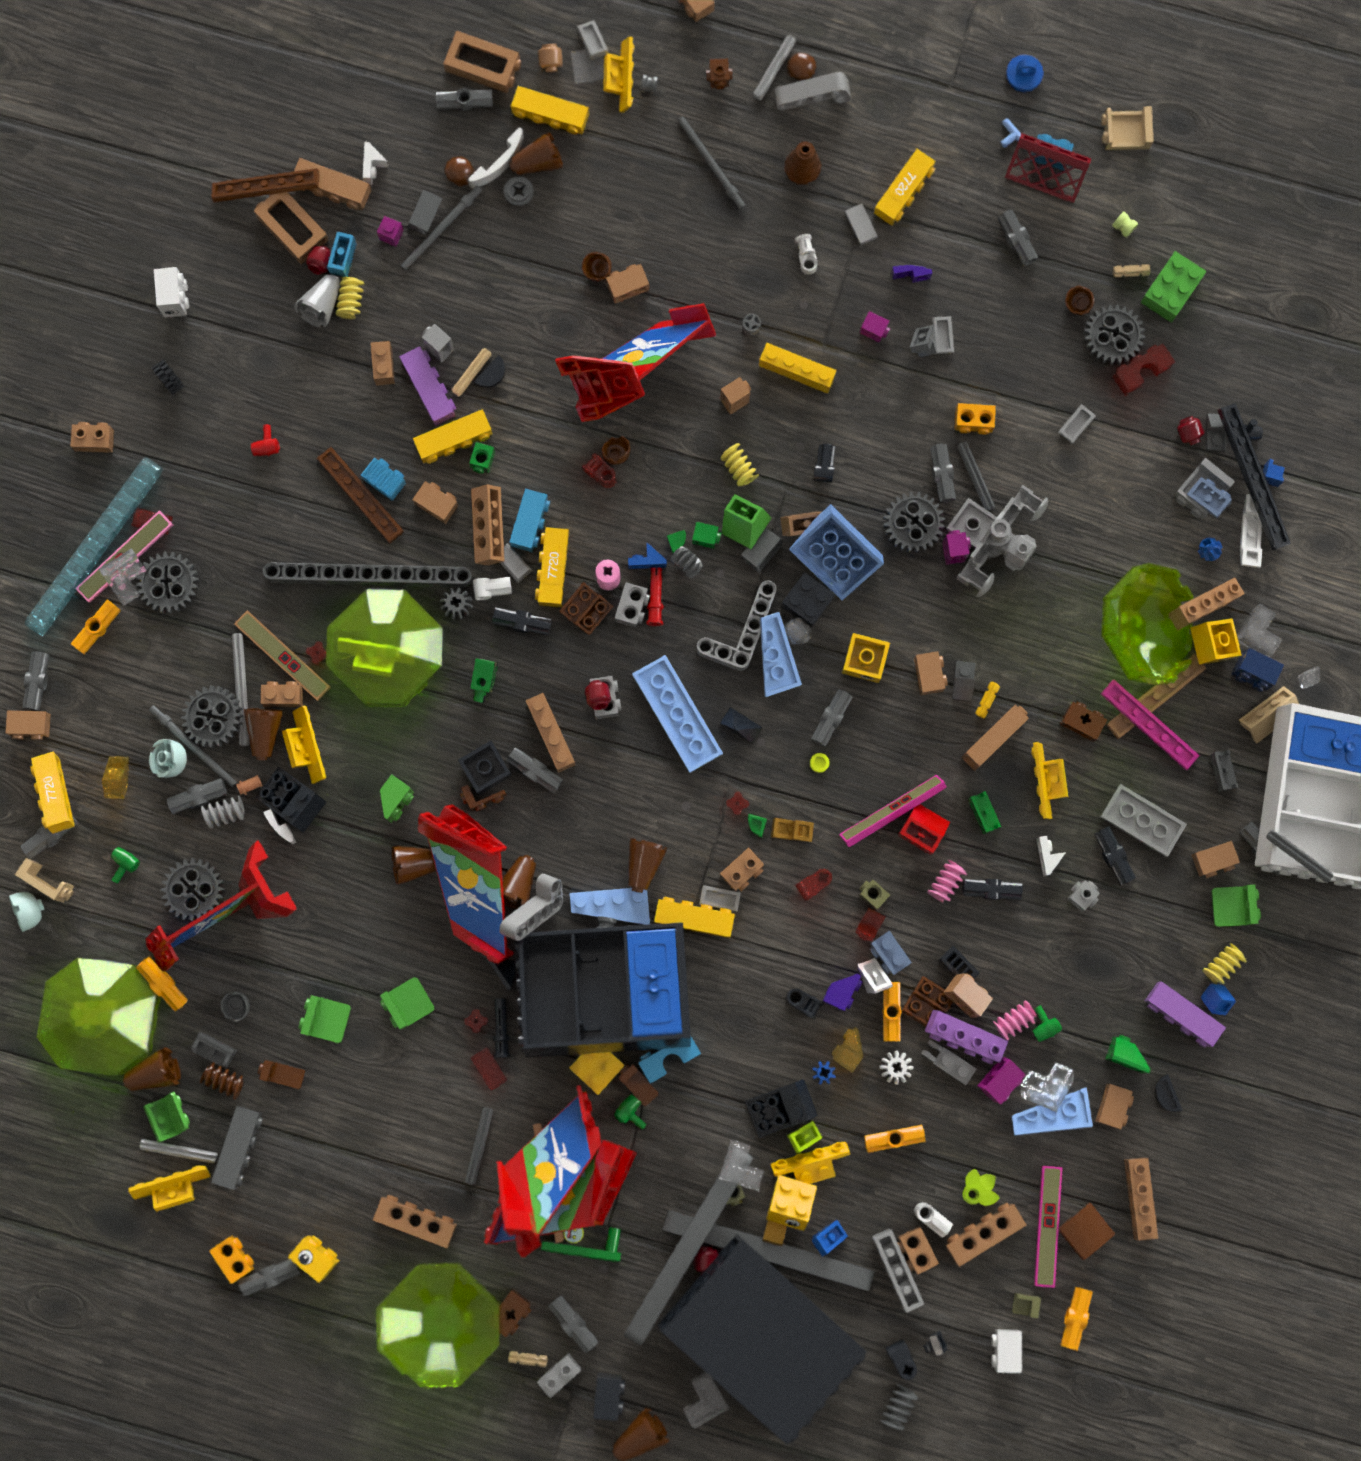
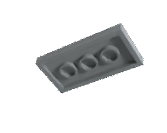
M1122 784L1117 787L1100 818L1164 857L1169 856L1187 825Z

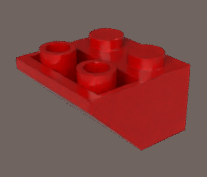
M919 804L912 810L898 836L927 854L932 855L942 840L950 822Z

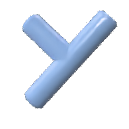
M1005 119L1002 124L1011 134L1001 141L1003 148H1006L1014 140L1019 141L1021 133L1008 119Z

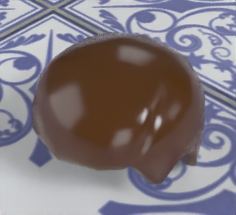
M802 52L795 54L788 61L786 67L788 75L798 81L810 79L815 74L817 68L815 59L809 54Z
M462 156L452 157L446 163L444 169L446 178L459 187L468 185V179L475 173L470 161Z
M594 251L584 257L581 269L587 278L602 281L609 277L612 263L608 256Z
M1079 285L1070 288L1066 293L1065 304L1073 314L1085 315L1094 307L1095 298L1088 288Z
M624 436L620 438L611 437L602 447L603 459L612 465L624 463L628 460L631 453L630 443Z

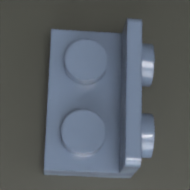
M1201 477L1187 495L1214 517L1218 518L1225 508L1231 505V495L1223 489L1221 491L1215 487L1216 484L1207 478L1205 480Z
M890 931L870 944L872 947L870 948L871 953L876 959L880 958L883 963L881 967L887 975L890 973L891 976H894L912 963Z

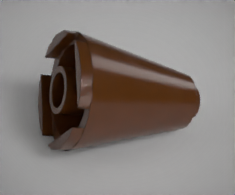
M550 132L544 134L512 156V161L509 162L512 172L521 175L563 168L559 149L552 143V141H555Z
M801 142L787 156L784 169L792 182L806 185L818 178L821 171V161L810 142Z
M268 708L244 709L252 756H256V760H267L268 757L272 756L283 715L282 710Z
M630 838L628 886L632 887L631 891L643 893V890H648L667 852V847L644 840L640 842Z
M393 846L391 848V858L394 864L392 868L396 884H403L436 871L431 849Z
M519 856L502 877L504 905L517 910L529 901L536 869V863L531 856Z
M167 1047L161 1048L127 1071L123 1078L124 1086L131 1091L178 1085L180 1082H177V1080L181 1079V1071L177 1059H172L170 1055L173 1052Z
M648 1408L642 1410L613 1444L612 1452L617 1460L627 1461L669 1442V1439H665L668 1433L657 1415L652 1417L649 1414L652 1410Z

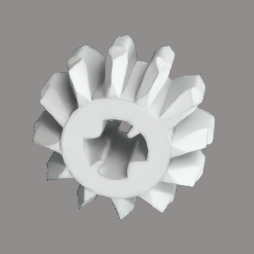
M895 1051L893 1058L889 1052L887 1053L889 1061L886 1058L881 1059L882 1062L886 1063V1066H880V1069H886V1072H883L881 1075L885 1077L889 1074L887 1082H891L894 1077V1084H898L900 1077L904 1083L906 1079L903 1075L911 1077L907 1069L912 1070L913 1066H907V1063H910L912 1060L911 1058L903 1060L906 1053H902L899 1058V1052ZM898 1062L901 1071H896V1073H894V1068L892 1067V1064H897Z

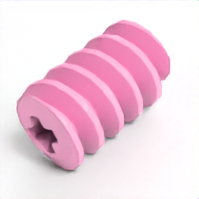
M603 560L596 567L597 583L603 590H613L620 583L619 566L612 560Z
M948 860L950 864H944L946 871L941 870L939 872L942 877L935 878L938 884L932 883L931 887L934 890L927 891L929 895L944 903V900H951L947 896L948 894H955L952 887L959 888L956 881H963L960 874L967 875L962 867Z
M1026 1000L1023 1002L1024 1007L1017 1005V1011L1013 1008L1010 1010L1011 1016L1008 1013H1004V1019L1001 1017L997 1018L998 1024L993 1021L1000 1035L1007 1041L1009 1040V1033L1013 1037L1016 1036L1015 1029L1021 1033L1022 1025L1029 1028L1028 1021L1035 1024L1034 1018L1037 1017L1036 1013Z

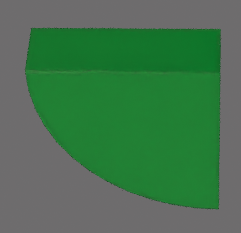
M685 530L667 535L673 554L684 545L686 540Z
M748 814V825L751 831L756 836L762 838L767 819Z

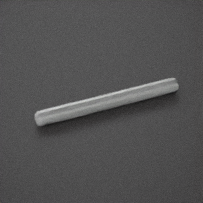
M235 633L232 634L236 699L240 701L237 706L243 708L238 713L244 715V709L248 708L243 635ZM245 717L238 718V721L243 723L238 725L239 744L241 746H249Z

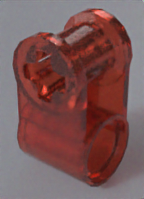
M596 453L592 454V458L586 465L581 466L586 474L594 478L603 487L611 488L616 484L617 479L614 469ZM606 474L613 476L609 481H605L603 477Z
M820 869L797 883L795 887L803 899L807 901L831 883L832 874L827 869ZM820 873L828 875L826 883L818 880Z

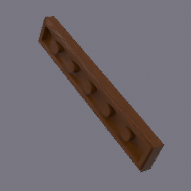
M318 168L216 182L212 183L211 199L213 202L319 188L320 172Z
M332 447L317 458L319 463L389 544L404 533V530Z

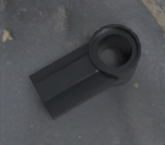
M819 444L813 481L832 483L835 446Z

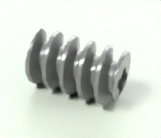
M238 796V802L232 797L230 804L224 799L223 806L218 801L215 808L208 804V810H205L203 805L201 806L203 818L209 828L214 827V822L217 826H221L222 821L224 824H228L229 818L232 822H236L237 817L240 820L244 819V806L240 796Z

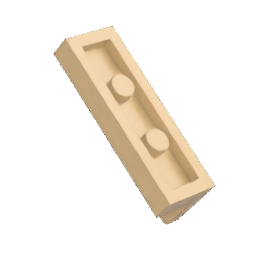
M1283 686L1239 719L1240 724L1251 733L1254 742L1258 743L1273 732L1276 708L1291 703L1299 704L1297 697Z

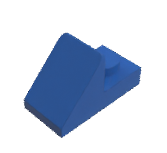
M646 543L647 557L633 555L632 558H628L629 569L667 568L666 559L648 543Z
M838 1220L813 1235L811 1240L823 1257L846 1239L848 1235Z

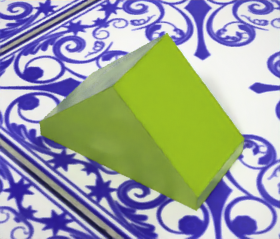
M813 1121L786 1135L797 1154L822 1139Z

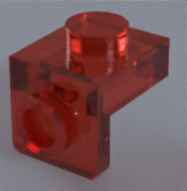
M869 907L855 932L863 940L873 941L885 920V916Z

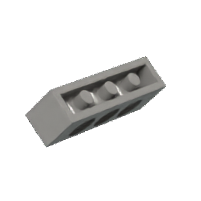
M887 1229L871 1236L904 1311L907 1313L924 1305L892 1230Z

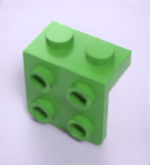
M1255 885L1212 889L1214 925L1222 927L1259 924L1258 920L1261 918L1260 909L1257 908L1259 891L1255 888Z
M416 977L392 991L380 995L382 1007L385 1011L389 1010L392 1015L390 1021L395 1028L399 1027L400 1030L415 1023L435 1009L419 979Z
M311 995L310 999L307 998L304 1010H307L305 1018L302 1017L299 1024L301 1034L336 1043L342 1042L351 1011L350 1005Z
M175 1092L169 1093L164 1098L144 1106L158 1143L175 1137L189 1128V1118L185 1113L183 1114L181 1099Z

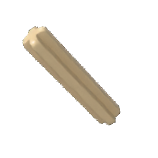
M485 348L481 350L452 388L453 394L458 397L462 395L491 357L489 350Z

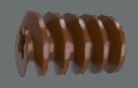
M213 1062L202 1074L200 1084L204 1081L206 1087L212 1084L213 1090L219 1088V1093L221 1094L226 1091V1096L228 1097L233 1094V1099L236 1100L244 1086L243 1075L236 1079V1072L229 1076L228 1068L221 1072L222 1066L220 1065L217 1069H214L215 1062Z

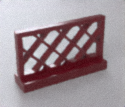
M1021 133L1005 178L1074 203L1089 168L1091 158ZM1019 149L1027 150L1030 157L1020 160L1018 156ZM1041 155L1045 157L1047 163L1038 167L1034 158ZM1032 160L1035 169L1026 172L1022 163ZM1060 162L1065 170L1055 173L1052 164ZM1020 165L1023 172L1022 175L1015 176L1010 174L1013 167ZM1049 166L1053 175L1043 179L1040 170ZM1075 168L1083 171L1081 177L1074 180L1069 172ZM1037 171L1040 181L1033 183L1029 180L1028 175ZM1067 173L1070 182L1061 185L1057 176ZM1055 178L1058 187L1050 189L1045 182ZM1072 184L1075 190L1073 197L1066 195L1062 188Z

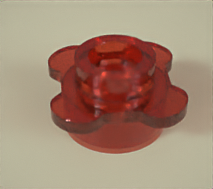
M319 641L313 647L306 649V654L310 655L314 664H319L320 661L329 656V652L323 648V643Z
M736 792L734 797L726 801V805L733 810L735 815H740L741 811L749 806V801L745 800L740 792Z
M475 1009L469 1018H465L464 1023L470 1026L474 1033H479L480 1028L488 1023V1019L483 1017L479 1010Z

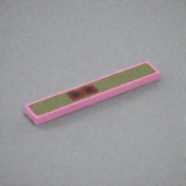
M159 510L75 589L89 603L92 602L163 536L173 524Z

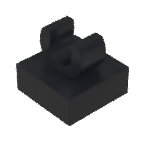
M940 1330L932 1333L929 1337L930 1341L923 1345L926 1353L935 1351L936 1356L942 1355L948 1350Z

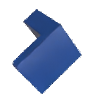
M1269 459L1264 465L1263 474L1267 484L1279 487L1284 481L1282 476L1285 468L1274 465V460Z
M1210 984L1201 996L1202 1001L1212 1014L1226 1015L1236 1002L1227 988L1219 984Z

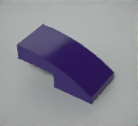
M900 265L892 267L891 275L892 280L911 276L912 283L930 280L932 270L921 266Z

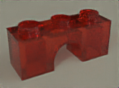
M1164 344L1158 347L1153 345L1147 350V354L1143 356L1139 354L1131 360V364L1127 366L1123 364L1115 370L1116 374L1113 379L1126 396L1144 383L1140 375V369L1148 368L1157 377L1171 368L1175 360Z

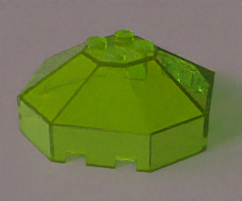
M1151 563L1133 566L1103 597L1102 638L1129 680L1153 685L1174 683L1178 679L1177 675L1185 671L1192 664L1191 659L1184 661L1182 659L1193 647L1192 634H1189L1193 623L1177 631L1168 616L1170 612L1182 605L1181 602L1193 600V594L1188 586H1183L1178 578L1181 575L1177 569Z
M365 590L327 627L326 665L366 707H405L417 693H420L428 685V679L442 666L443 628L405 590Z
M76 958L45 982L37 1038L60 1069L120 1076L152 1052V1039L156 1028V1014L160 997L151 989L149 982L136 969L137 965Z
M460 1263L418 1264L377 1307V1350L382 1355H385L401 1374L407 1373L420 1387L461 1386L500 1345V1302Z

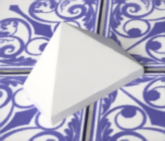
M875 958L858 964L867 993L875 994L892 987L891 981Z

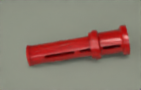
M656 567L650 569V603L647 605L649 616L646 624L649 626H662L661 615L664 609L661 603L663 569L657 568V575H655Z

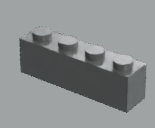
M236 1106L211 1183L232 1190L237 1189L238 1186L241 1187L244 1180V1175H242L244 1167H248L251 1156H248L250 1148H254L257 1137H255L256 1130L260 1129L263 1123L261 1112Z

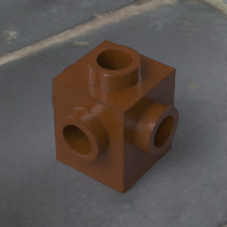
M728 58L710 59L709 70H706V80L710 81V88L721 90L729 87V80H733L732 69H729Z

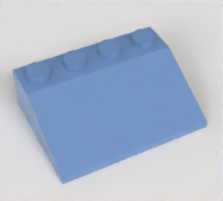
M831 504L814 519L790 547V551L841 600L846 598L884 564L883 555Z

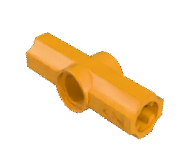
M107 599L96 614L86 621L85 627L71 642V645L85 655L96 640L106 633L107 627L121 610ZM95 623H99V629L92 631V626Z
M149 956L136 967L149 982L151 989L159 997H162L174 1011L180 1009L188 1001L184 994L176 987L170 975L162 971Z
M891 982L892 987L883 990V1041H900V982ZM890 1006H893L897 1011L896 1016L893 1018L887 1014V1009Z
M917 1125L865 1135L864 1141L867 1153L925 1142L923 1126ZM893 1133H897L900 1137L897 1144L890 1142V1136Z
M1075 1287L1071 1305L1068 1307L1065 1315V1329L1061 1346L1078 1350L1082 1332L1088 1323V1309L1092 1291Z

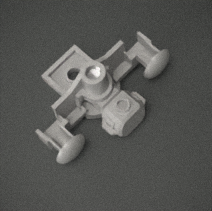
M1022 485L1015 498H1011L998 517L968 498L946 529L949 532L954 530H960V533L966 532V537L970 538L971 547L975 549L965 568L958 574L957 580L967 587L971 584L980 590L977 597H981L989 591L994 582V573L988 576L980 571V568L988 558L998 557L1003 554L1005 566L1013 571L1022 570L1037 546L1035 539L1028 534L1016 536L1012 534L1011 525L1023 508L1033 514L1030 521L1039 519L1048 506V498L1046 497L1044 500H1041L1033 494V491ZM970 520H975L978 523V527L971 529L967 523Z

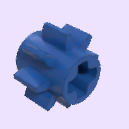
M1206 538L1201 541L1198 553L1206 561H1214L1222 554L1221 549L1223 547L1220 541H1216L1215 538Z
M819 1061V1067L812 1068L816 1071V1075L813 1078L818 1077L820 1085L823 1080L830 1084L829 1079L831 1077L836 1078L835 1075H832V1071L836 1068H830L829 1061L825 1065H822ZM822 1067L825 1070H829V1073H827V1078L819 1075V1073L822 1072Z

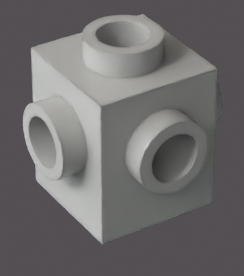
M1085 880L1081 883L1078 881L1071 888L1072 894L1067 899L1082 912L1088 906L1092 908L1098 902L1097 896L1100 893L1097 891L1098 887L1091 881L1087 882Z

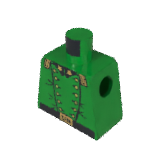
M476 658L470 689L475 690L473 701L485 703L486 693L492 692L498 662ZM481 678L485 679V686L480 685Z

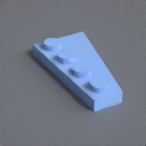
M632 888L570 893L571 913L593 917H609L619 921L650 925L647 890H643V893L631 891Z
M1087 1087L1012 1115L1014 1136L1093 1127Z

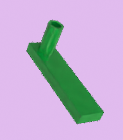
M609 1228L605 1251L542 1241L541 1250L620 1263L621 1253H617L621 1229Z

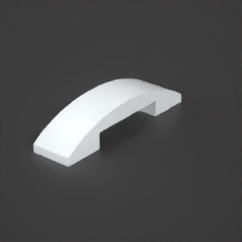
M520 127L507 139L509 149L487 171L480 167L468 179L471 188H474L476 185L482 186L489 183L510 166L511 157L519 152L523 141V131Z
M1247 494L1241 526L1240 561L1241 566L1260 568L1262 549H1260L1262 523L1251 495Z

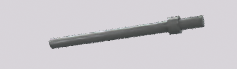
M684 117L679 118V124L726 189L725 193L730 199H733L739 209H742L745 203L738 195L739 191L728 181Z
M476 185L468 195H464L453 211L401 264L404 270H407L466 207L469 208L474 198L482 191L479 186Z
M154 705L150 707L148 711L159 720L158 723L164 728L167 727L231 788L237 784L225 770L190 740L172 722V719L167 714L164 715Z

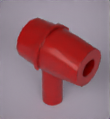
M266 424L263 426L264 440L251 443L253 456H271L280 451L278 440L276 438L271 439V425Z

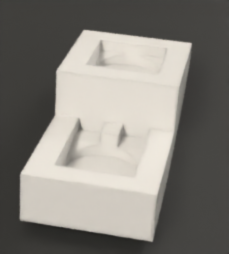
M273 810L265 811L264 814L274 830L290 843H296L289 825L286 823L280 825Z

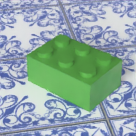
M1175 251L1140 303L1172 323L1207 271Z

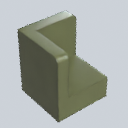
M1014 1293L1012 1312L1038 1318L1041 1298Z

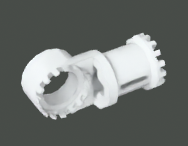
M802 234V236L799 235L795 238L800 251L798 254L801 270L805 274H813L817 269V258L810 241L812 239L811 234ZM812 261L814 267L807 269L804 267V263Z

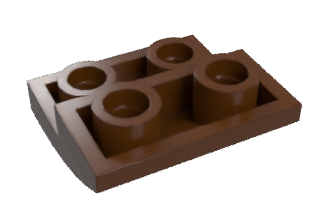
M582 582L559 612L583 632L590 635L614 606Z
M922 976L901 1012L926 1027L933 1010L946 1014L953 1001L944 994L945 989Z
M1091 1202L1086 1204L1078 1213L1070 1217L1058 1228L1082 1261L1087 1259L1115 1235Z

